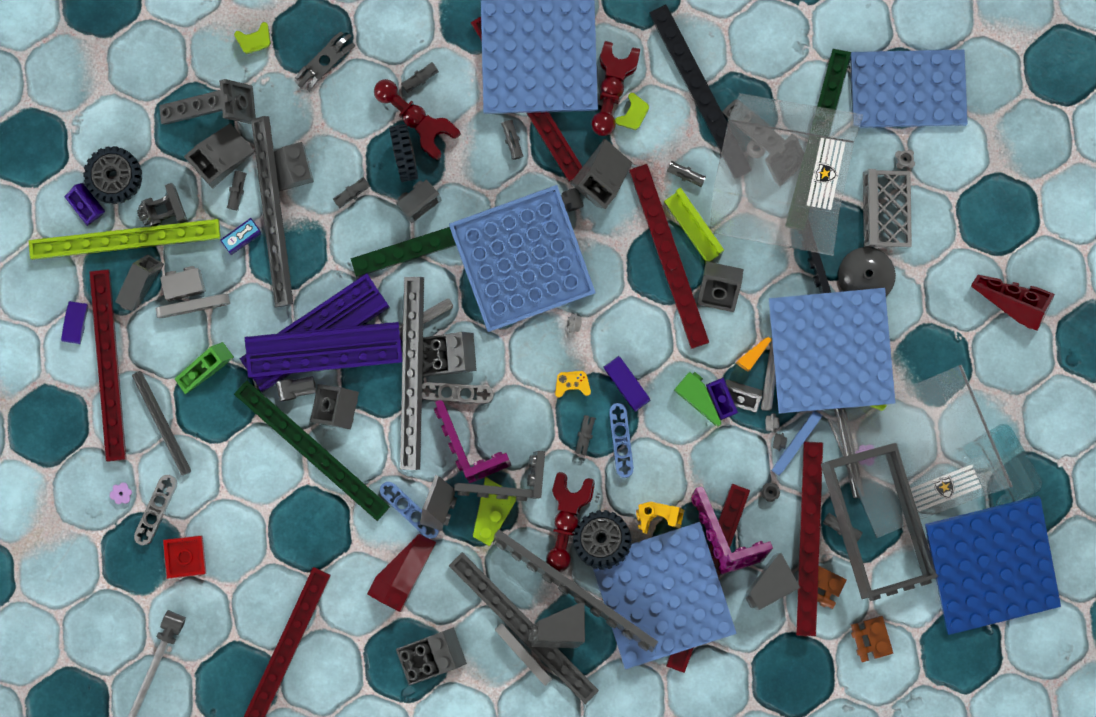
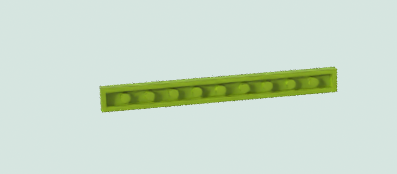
M219 219L28 241L30 259L37 260L221 239Z

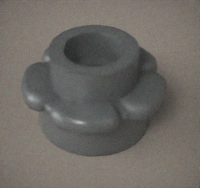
M776 433L773 448L781 451L782 448H786L787 437H784V433Z
M766 483L761 491L762 497L769 502L778 499L780 496L778 485Z

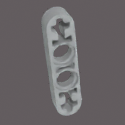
M220 294L155 308L157 318H167L229 305L230 299L229 294Z
M432 382L422 384V390L426 389V386H430L431 390H436V386H440L438 389L439 398L435 397L436 393H430L427 397L422 392V398L425 400L487 404L494 397L492 389L488 386ZM445 387L452 389V395L449 398H444L441 395V391ZM464 388L471 390V396L468 399H463L460 395ZM474 389H478L477 393H483L484 390H487V393L491 394L486 400H483L482 396H477V400H473L475 395Z
M164 475L159 479L134 535L136 543L148 545L152 542L176 490L177 480L175 477ZM170 478V482L173 485L172 487H167L165 491L169 492L167 496L165 493L159 492V489L164 490L166 485L163 482ZM161 495L164 497L165 503L163 506L158 507L155 504V498ZM150 513H154L157 516V521L154 524L147 522V516ZM143 525L152 527L153 530H148L146 533L148 540H143L142 542L139 534L144 533L146 528H143Z
M503 623L495 629L500 637L545 686L553 680Z

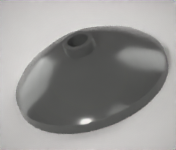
M861 247L855 249L845 256L839 266L838 281L843 292L885 288L887 296L895 284L896 273L891 259L884 252L876 248ZM867 270L872 272L871 277L866 276Z

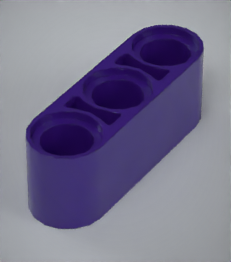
M617 356L603 366L606 373L635 412L651 401L620 356Z

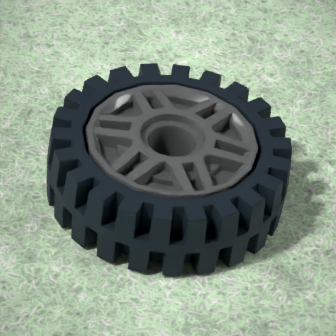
M407 124L389 127L401 182L418 179L416 161Z
M107 146L105 149H98L97 153L94 152L92 157L88 158V163L84 166V182L90 193L97 199L105 203H123L125 200H130L131 196L137 193V189H140V182H142L141 166L137 159L127 150L117 146ZM117 171V176L114 179H109V174Z
M597 510L596 513L591 512L588 517L585 515L582 518L583 521L578 522V527L574 530L575 535H573V544L578 556L586 565L595 569L605 570V568L611 569L613 565L618 566L620 561L623 562L625 560V556L629 554V548L632 545L631 533L627 524L616 513H610L607 510H604V512L601 510ZM600 537H607L604 543H598Z

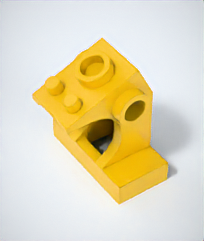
M656 502L638 505L639 509L636 510L637 520L641 521L638 529L642 530L643 533L648 534L650 522L658 516L664 517L669 526L681 528L684 509Z

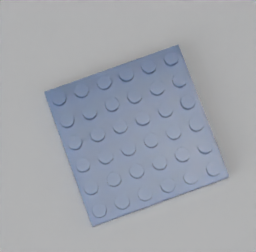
M481 0L484 114L598 111L595 0Z
M557 185L449 224L488 332L596 293Z
M885 288L769 298L779 413L896 404Z
M700 522L633 543L631 548H629V554L625 556L623 562H619L618 566L613 565L611 569L605 568V570L593 568L604 604L658 641L653 652L645 651L638 646L637 641L634 639L629 640L623 636L620 629L617 627L615 629L612 628L625 669L737 634Z

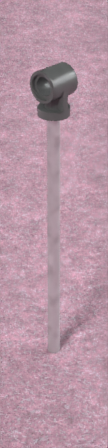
M167 610L160 625V628L164 630L162 633L158 632L156 636L161 642L128 717L137 716L168 643L175 644L176 639L173 636L174 634L179 635L186 617Z

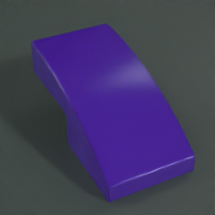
M68 302L62 329V342L81 344L85 330L84 322L89 308L88 304Z

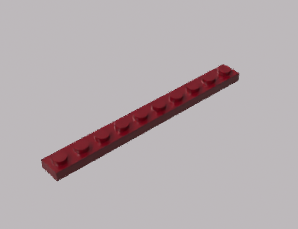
M480 16L472 21L471 25L482 41ZM549 112L526 113L570 183L582 169V165Z
M648 164L629 169L690 348L693 349L708 344L709 340Z
M110 270L89 271L106 462L127 460Z
M804 442L798 581L800 588L798 589L796 636L816 637L823 442Z
M731 484L718 520L729 548L750 490L735 484ZM710 542L709 550L719 578V566L721 564L719 559L715 557L712 542ZM694 648L670 655L666 667L685 673Z
M315 567L312 568L244 717H266L331 577L330 574Z

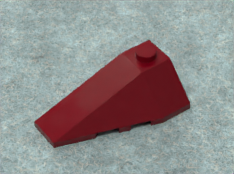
M979 274L971 285L972 288L1019 324L1036 331L1040 328L1055 294L1035 286H1030V288L1019 287V283L1016 282L1005 284L1001 279Z
M418 534L375 577L367 595L401 612L436 542Z

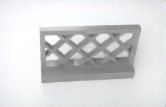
M867 169L863 172L864 247H912L910 171ZM878 175H884L889 180L884 187L878 183ZM897 176H905V185L902 188L894 181ZM890 184L898 190L893 197L885 190ZM881 193L889 199L884 206L878 201V196ZM899 193L905 197V204L902 207L895 200ZM891 202L899 209L893 216L885 209ZM882 211L890 218L884 225L878 220V215ZM900 212L906 217V222L903 225L895 219ZM891 221L899 228L894 234L886 228ZM882 230L890 237L886 242H879V233ZM900 231L906 235V243H900L895 238Z

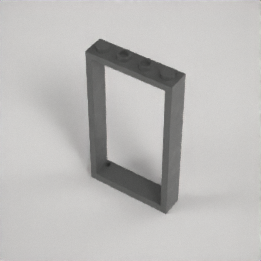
M897 443L837 458L821 464L861 599L869 598L870 601L881 598L880 594L886 593L887 596L897 594V589L900 588L907 591L914 589V584L920 583L921 586L932 583L931 579L938 576ZM885 454L922 575L871 590L834 468Z

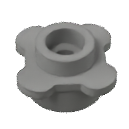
M912 150L897 151L895 153L898 169H903L904 167L913 168L915 166L913 161L914 152Z
M571 314L567 319L569 333L580 331L582 319L577 314Z
M776 414L766 416V430L776 433V429H779V418L776 417Z

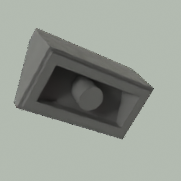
M726 380V385L735 406L757 412L763 391Z

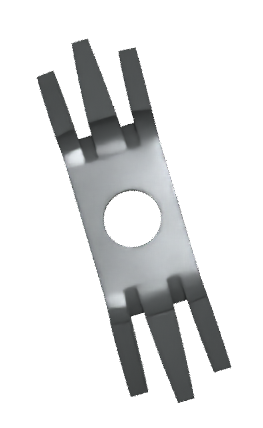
M340 32L335 35L300 70L295 77L297 81L308 71L298 84L300 88L315 76L307 88L310 92L316 83L348 51L356 46L354 43H351L340 51L343 45L352 37L350 34L334 45L344 34ZM326 55L330 58V63L327 66H322L319 60L322 56Z

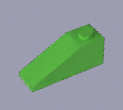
M223 342L213 345L175 378V381L183 392L187 394L223 368L234 356Z
M689 371L674 391L718 428L721 425V421L705 384L702 382L703 378L696 372L692 374Z

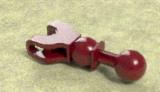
M610 41L604 42L600 56V65L606 73L605 79L600 85V100L603 101L601 112L597 113L591 122L593 131L600 136H607L615 129L616 121L612 116L614 104L619 103V98L624 92L623 83L625 78L632 75L637 69L640 55L639 48L633 47L627 58L618 59L612 53L613 43Z
M383 79L376 83L374 87L375 98L384 104L391 103L401 112L399 117L403 118V122L408 127L415 128V131L420 135L422 150L433 159L439 160L441 158V151L434 144V139L437 135L446 134L453 139L461 135L459 129L448 119H435L429 115L426 116V112L421 106L414 105L413 101H410L408 104L398 95V88L393 81Z
M563 472L556 474L552 489L553 495L559 503L558 510H560L554 521L556 527L554 532H558L555 548L551 549L546 556V563L559 572L565 571L570 565L571 558L566 551L569 535H575L573 532L578 526L577 515L580 514L583 506L588 505L592 501L595 488L594 479L587 478L578 492L571 493L567 488V475Z

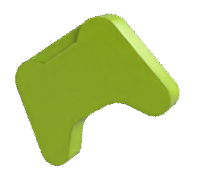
M266 22L261 23L259 30L247 35L240 31L234 33L245 54L268 48L271 44L269 26Z
M630 93L628 99L631 106L624 116L616 117L615 121L619 126L637 130L649 110V105L635 93Z

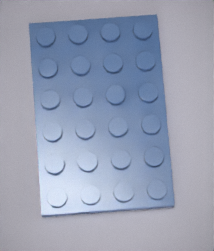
M965 50L851 52L853 128L966 126L968 124Z

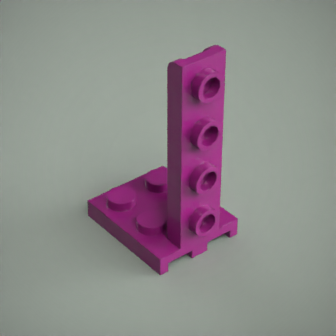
M442 400L435 402L437 406L434 408L438 419L442 418L444 423L441 426L445 437L449 435L451 440L448 443L452 454L456 453L459 459L455 461L459 471L464 472L469 484L512 466L507 453L498 452L491 456L492 459L484 461V459L473 463V467H470L444 402Z
M697 487L694 490L691 500L698 509L700 522L706 528L707 539L712 542L714 555L720 561L719 571L721 575L763 562L773 549L771 542L763 543V541L753 544L752 547H740L732 553L705 489Z

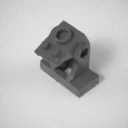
M173 183L165 185L168 193L165 197L155 201L152 198L141 201L137 214L139 220L143 221L144 226H157L161 224L162 220L176 216L179 223L188 221L177 189ZM165 204L168 212L157 215L155 207Z

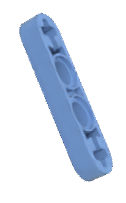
M616 403L609 410L616 472L620 477L627 478L632 475L634 469L627 410L623 404ZM616 407L623 410V413L620 414V419H625V423L618 422L613 424V420L617 421V415L612 413ZM617 426L625 428L626 433L624 436L620 437L615 434ZM619 445L627 446L628 453L621 456L617 453ZM629 457L630 461H626V466L630 467V470L624 475L619 470L623 464L622 461L618 462V458L625 459Z
M816 410L811 413L771 471L778 476L781 475L823 415Z
M385 482L381 485L380 494L420 533L430 539L438 536L440 530L434 529L436 532L434 535L431 533L427 535V528L423 526L420 529L418 527L421 525L420 522H414L411 519L413 512L419 511L422 514V509L392 482ZM393 486L392 492L396 495L398 492H400L401 495L396 497L394 502H392L391 499H393L394 497H392L390 494L385 495L384 493L386 490L384 489V487ZM401 498H405L408 501V506L405 509H400L397 505L398 500Z

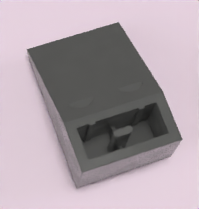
M230 123L197 144L184 157L213 189L249 158L255 150Z
M604 139L570 184L595 206L606 209L617 195L632 162Z
M457 332L423 337L422 377L477 371L474 333Z
M454 627L396 649L409 686L467 664Z

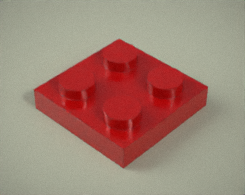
M202 535L163 540L167 579L207 574Z

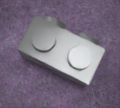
M190 266L184 268L183 272L176 273V271H170L165 273V276L160 277L165 299L170 302L205 293L206 290L200 269Z

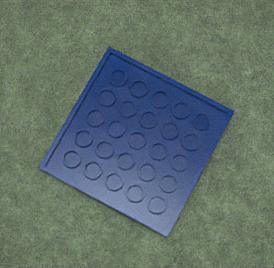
M1039 496L925 524L930 553L938 576L936 582L948 635L1061 607L1043 508Z

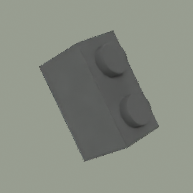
M302 142L287 145L274 151L279 192L314 182L305 146Z
M427 179L424 182L422 180L417 182L410 193L405 192L398 198L397 206L411 224L442 201L438 191Z
M706 261L697 305L734 312L744 269Z
M318 384L310 422L351 430L359 392L342 387Z
M437 475L433 479L424 503L420 524L442 531L444 525L448 526L451 515L448 513L450 508L454 509L457 498L454 497V488Z

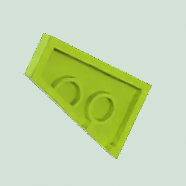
M485 477L484 485L502 487ZM489 494V498L481 497L473 537L490 546L494 540L495 533L500 530L515 504L516 497L508 496V500L496 499L497 495Z

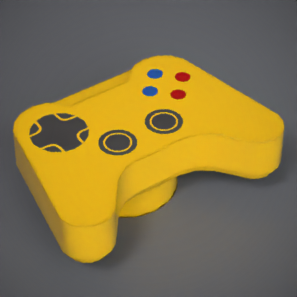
M584 371L561 372L557 375L556 397L560 398L565 391L576 389L580 390L585 396L590 395L591 390Z

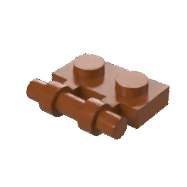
M820 566L818 571V588L825 590L823 596L818 594L817 602L823 607L827 606L833 609L836 602L830 600V596L833 594L839 597L847 579Z
M883 616L864 620L865 629L860 630L858 623L851 624L853 631L851 635L852 638H855L858 648L856 652L857 655H860L861 662L869 661L867 655L869 652H872L874 659L894 654ZM864 635H867L870 644L866 647L862 638Z

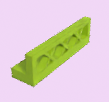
M681 187L676 190L675 194L664 200L665 205L705 262H711L724 252L723 247Z

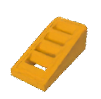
M767 337L738 359L736 364L747 372L750 371L771 342V338Z

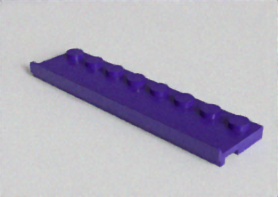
M366 273L278 333L365 325L390 307ZM245 354L239 359L247 369V360ZM292 373L252 378L261 392H265L274 386L276 382L283 380Z
M399 322L244 337L248 378L402 362Z

